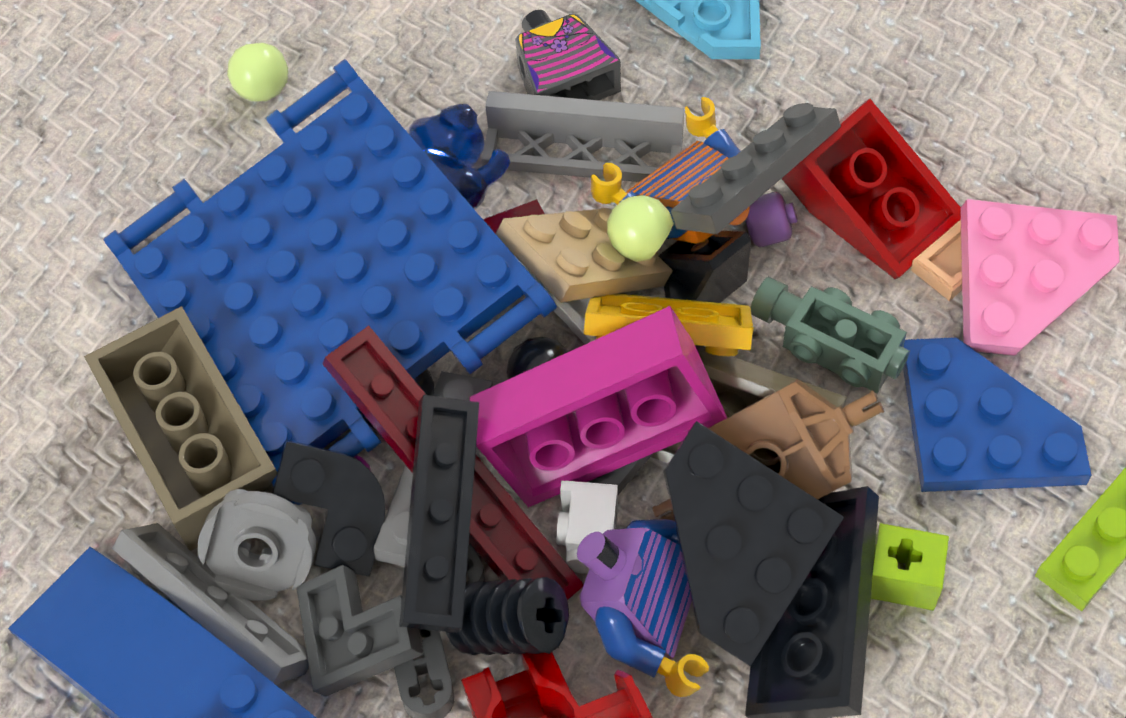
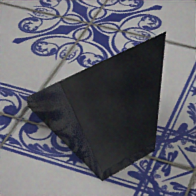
M720 231L701 243L695 244L678 240L658 256L673 270L664 285L665 297L721 303L747 282L751 239L747 232Z

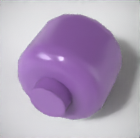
M771 192L762 195L750 205L749 214L745 221L752 242L758 247H766L789 240L792 236V223L798 222L793 202L786 204L780 193Z

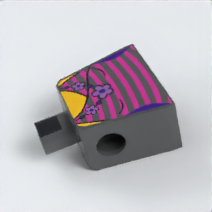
M534 10L524 17L522 28L525 32L520 33L515 38L518 69L527 94L601 100L621 92V60L579 15L569 14L551 21L544 10Z

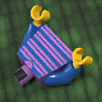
M668 519L632 521L626 529H612L605 531L603 534L601 532H593L587 535L577 549V558L589 568L580 594V602L584 610L595 621L607 654L613 659L655 678L657 673L665 676L666 686L674 696L687 697L694 694L701 687L689 681L684 675V671L691 676L701 677L709 671L707 662L696 654H688L677 662L671 660L674 659L692 602L675 521Z

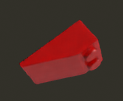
M869 98L840 120L841 127L781 179L813 216L888 275L897 279L912 266V262L917 256L961 220V207Z

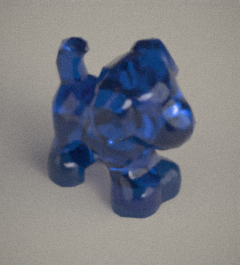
M467 103L451 105L442 109L438 115L422 117L413 121L409 127V135L476 210L483 203L488 187L503 178L510 165L509 155L501 149H495L488 164L478 169L472 168L479 160L484 150L485 142L483 132L477 123L478 115Z

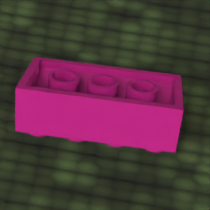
M671 306L469 397L470 401L479 402L476 447L528 508L561 494V480L589 482L683 441L696 421L709 428L727 418L695 344Z

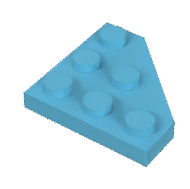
M635 0L711 59H760L759 0Z

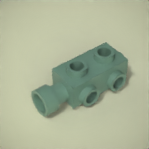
M769 276L761 283L750 306L751 315L769 324L775 320L785 325L783 347L790 350L799 360L811 364L816 363L838 374L849 385L865 387L877 394L888 376L896 380L902 372L910 354V350L903 348L907 332L900 329L898 320L891 314L875 310L870 315L852 306L850 297L843 291L833 287H828L821 291L811 286L802 299L788 292V285Z

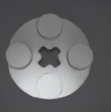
M244 489L232 490L225 495L221 503L209 512L199 535L198 556L203 566L206 560L208 567L216 574L213 581L224 591L248 600L265 601L276 598L278 591L286 590L292 585V590L301 585L310 571L316 549L315 535L311 528V515L304 507L293 504L275 494L260 491L248 492ZM259 538L265 541L271 548H264L261 555L250 552L251 544L244 540Z

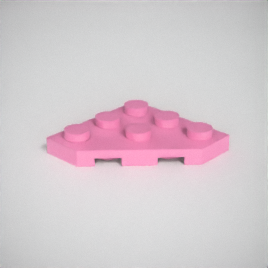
M967 199L961 207L964 343L976 352L1013 356L1019 353L1120 262L1117 215Z

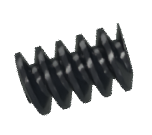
M548 577L473 582L465 587L462 629L458 633L446 632L450 643L459 652L468 655H506L511 653L520 655L526 652L530 654H550L559 648L565 637L569 620L568 600L563 588L555 580Z

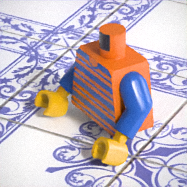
M707 97L701 98V108L704 116H694L687 106L685 107L688 132L693 136L705 137L704 143L696 141L626 192L621 188V169L613 163H605L603 165L605 181L600 180L594 174L591 175V193L595 201L602 204L614 202L618 205L628 197L646 195L659 200L667 208L673 220L671 210L688 196L689 191L696 185L704 183L715 174L725 160L741 152L725 129H717L713 101ZM750 206L736 217L730 225L743 223L749 214ZM674 223L666 239L697 244L704 242L713 234L676 229Z

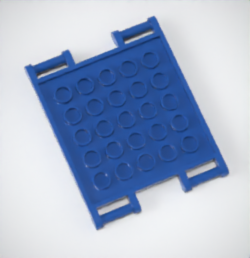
M346 59L333 67L335 73L280 113L276 109L265 118L283 144L203 203L189 183L182 179L172 187L175 192L120 233L114 230L103 238L105 244L116 256L158 318L181 306L183 307L277 472L286 440L324 448L350 428L351 432L328 450L348 454L352 457H355L364 449L369 453L382 443L364 419L365 415L322 364L325 356L368 325L413 379L450 351L465 370L472 374L483 365L481 362L482 358L540 314L545 318L558 308L544 287L532 277L363 82ZM348 89L351 92L298 133L294 132L293 128L344 90ZM186 208L189 209L191 213L136 254L133 252L132 249ZM524 295L526 297L469 342L465 341V339ZM275 477L274 480L271 482V483L273 484V487H274V484H275L276 477ZM290 501V502L293 503V504H297V505H301V504H302V503Z

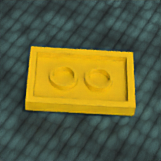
M612 294L590 298L585 312L584 335L596 336V339L671 306L694 344L705 346V352L718 356L738 355V349L751 350L753 323L751 308L747 305Z

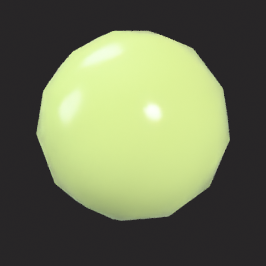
M266 43L246 44L236 49L229 59L227 76L233 89L240 97L250 101H269L278 96L285 87L289 68L283 54L275 46Z
M639 195L622 200L612 209L607 221V234L612 246L622 256L636 262L650 260L660 249L674 223L669 211L659 200L646 195Z

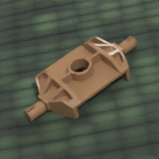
M796 379L786 387L708 429L748 455L759 448H769L775 451L781 460V470L778 474L814 498L819 499L852 481L850 434L854 432L853 427L885 411L881 402L864 409L866 406L878 401V397L873 390L842 408L841 405L838 407L834 406L802 381ZM670 499L652 507L655 517L671 510V512L663 515L660 519L675 521Z

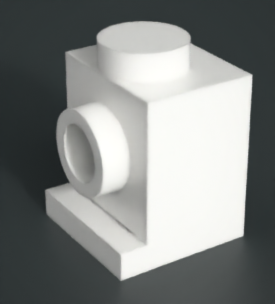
M561 480L562 511H559L556 543L557 545L566 546V563L574 572L588 573L589 568L577 558L578 546L590 533L601 532L603 534L607 530L616 529L618 485Z

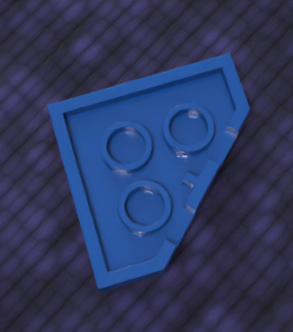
M956 337L905 340L903 348L910 350V354L903 372L921 492L1078 486L1088 484L1092 474L1081 425Z

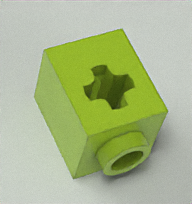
M880 523L875 540L871 599L934 611L943 589L949 536ZM898 562L905 564V570L897 568Z

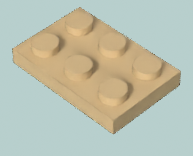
M609 208L503 218L496 233L506 247L560 302L663 287L673 271L658 257V251L650 260L637 262L625 258L618 253L612 246L607 234V221L612 212V209Z

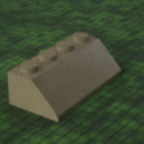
M182 306L84 356L188 550L192 551L198 548L199 535L209 512L223 501L227 493L236 489H244L248 492H265L277 476L273 463Z

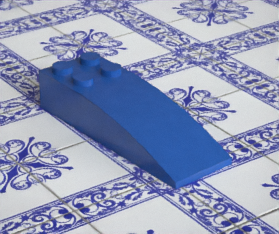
M89 547L8 628L14 636L111 718H316L200 624L92 547Z

